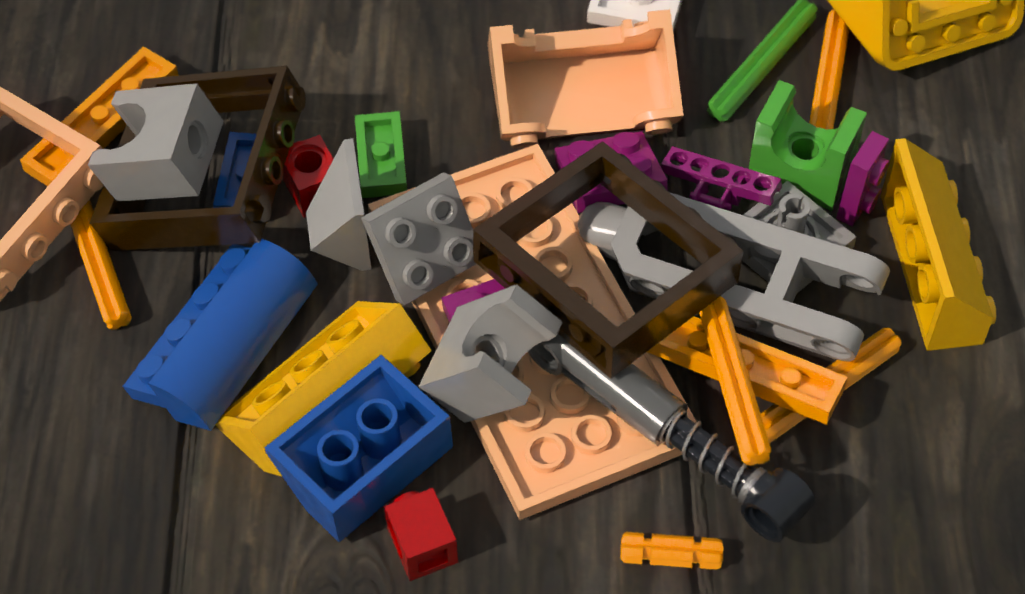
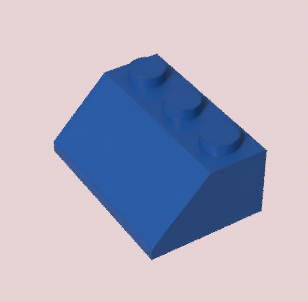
M380 355L264 448L266 454L305 510L338 542H341L453 447L450 416L384 356Z

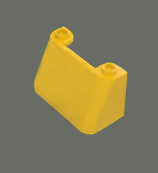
M827 0L875 62L892 71L903 70L1008 38L1018 30L1022 23L1025 0Z

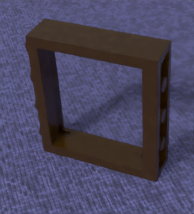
M287 65L143 79L140 89L197 83L218 113L265 110L233 207L142 212L146 200L116 201L106 187L103 186L90 224L112 251L260 243L265 225L271 217V206L277 187L283 179L284 164L289 148L294 143L295 129L299 116L306 103L305 91L303 87H300ZM127 124L118 148L136 137Z
M603 141L473 229V261L505 289L517 284L561 320L562 324L558 334L610 379L739 282L744 251L731 237L720 233L702 219L695 209L684 205L671 195L660 182L649 178L635 167L625 155L617 153ZM599 184L603 185L702 264L619 327H616L516 243Z

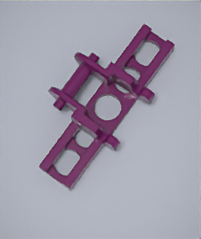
M673 146L661 163L664 174L696 183V189L690 193V199L729 211L732 209V204L738 206L742 198L771 206L774 202L773 197L775 193L780 192L782 188L781 178ZM674 160L684 164L674 165L671 163V161ZM692 166L700 168L701 170L699 172L692 170ZM718 169L729 171V174L723 178H716L712 175ZM710 183L726 188L721 199L707 195ZM757 185L763 188H767L768 190L760 191L757 190L754 186Z

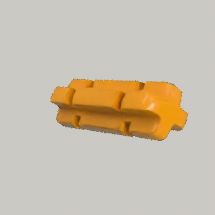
M625 532L621 538L620 557L624 563L642 564V559L650 560V565L692 568V563H699V568L717 570L721 568L723 561V542L719 538L701 537V542H694L693 536L652 534L651 538H644V533Z

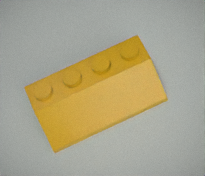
M906 138L896 139L881 192V199L926 351L982 345L990 326L996 322V306L993 298L985 294L982 284V263L978 256H973L969 244V223L965 217H960L957 207L958 191L954 180H948L942 161Z
M357 301L229 406L216 423V427L264 472L282 476L266 454L264 447L378 356H384L402 374L409 378L420 368L419 361L432 350L400 303Z

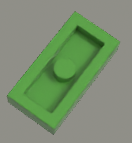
M400 111L355 115L362 198L392 196L406 191L407 182Z

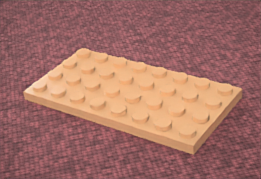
M535 144L451 174L471 226L474 229L551 177L555 172L539 144ZM414 188L369 203V213ZM570 204L516 242L616 327H619L635 315L597 246L584 241L579 234L578 221L580 216L573 204ZM479 265L472 266L412 301L435 350L449 325L442 307L441 297L494 279ZM528 352L520 359L512 372L513 376L532 390L526 404L471 421L519 520L682 455V451L678 448H668L666 442L661 445L652 443L562 373L560 375H553L542 369ZM646 352L632 363L685 402L660 357ZM688 407L687 418L696 424L697 421Z

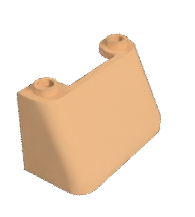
M670 9L647 12L648 21L635 23L634 27L632 19L622 21L621 26L534 34V29H525L524 37H519V35L513 33V25L490 27L488 52L501 139L503 141H510L512 148H527L538 144L539 139L645 129L648 135H658L673 131L672 124L681 121L684 115Z

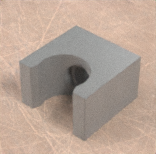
M196 83L116 91L111 105L136 137L122 147L111 150L99 149L92 152L88 163L89 168L116 201L199 196L224 122L199 85Z
M517 284L458 306L418 387L464 423L526 404L532 390L513 376L512 372L520 359L532 347L556 337L562 321Z

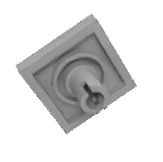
M443 172L361 217L396 301L402 305L410 303L476 265L473 261V228L453 177Z
M788 180L782 184L780 192L775 193L773 197L774 202L771 206L759 202L743 214L750 218L853 249L856 236ZM751 256L750 260L742 258L743 262L769 283L776 263ZM803 277L798 292L813 280Z

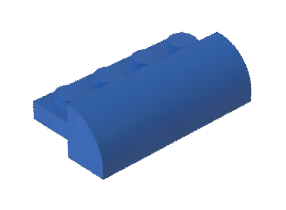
M261 239L260 243H254L251 248L232 244L221 256L219 262L202 284L194 291L192 297L175 319L167 326L165 332L145 358L138 364L135 371L123 385V388L132 399L166 408L175 421L211 431L318 285L317 281L305 265L295 256L270 241Z

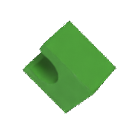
M779 80L756 120L749 169L781 178L782 184L788 180L818 206L832 211L845 187L850 164L857 154L867 112L851 107L847 110L837 129L815 127L799 116L794 108L795 86Z

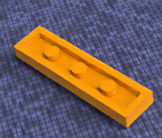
M142 47L70 113L62 123L96 142L104 149L126 127L124 120L111 105L115 92L140 89L143 79L179 76L177 66L149 49ZM43 138L20 159L24 172L49 186L74 156Z
M693 316L647 351L650 354L719 381L703 323L698 317ZM736 333L755 396L827 425L845 390L848 377Z

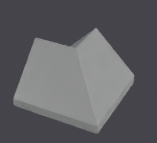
M353 138L344 139L306 211L310 249L313 252L361 271L371 270L367 231L361 219L364 216L354 140Z

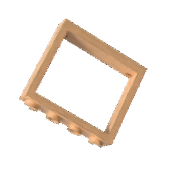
M0 87V118L3 114L74 157L0 240V301L9 291L12 292L17 282L34 262L44 256L48 246L66 226L76 219L81 208L95 192L103 188L102 182L88 166L92 152L102 149V147Z

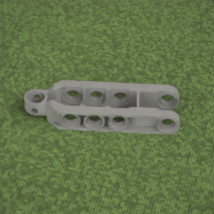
M670 193L687 207L695 209L702 219L720 233L731 237L744 250L742 258L750 260V257L754 256L776 263L765 293L734 285L721 295L727 302L734 326L836 360H855L864 338L862 330L846 320L795 304L793 301L803 277L837 288L845 285L881 295L890 273L889 267L883 261L864 252ZM596 202L587 206L580 214L578 221L579 234L584 241L597 246L603 257L617 261L631 292L656 299L693 272V270L641 254L637 245L641 235L646 236L659 230L629 206L625 208L609 202Z

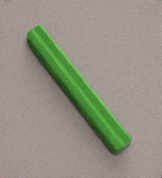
M798 0L710 99L707 112L711 117L724 122L732 116L816 19L818 8L814 3H809L807 0Z

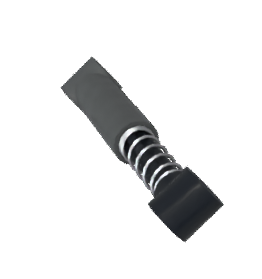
M558 333L550 341L541 342L528 351L532 359L542 369L553 375H560L562 373L652 443L661 445L666 442L668 448H678L682 451L684 460H693L699 464L698 467L701 473L709 472L715 476L716 485H726L732 489L733 498H738L739 502H742L741 513L745 521L765 539L772 542H781L815 504L812 490L798 475L784 468L766 471L763 470V467L754 468L753 466L746 465L742 458L733 452L734 446L727 448L716 439L717 433L711 436L700 427L701 421L695 424L687 418V404L631 363L610 379Z

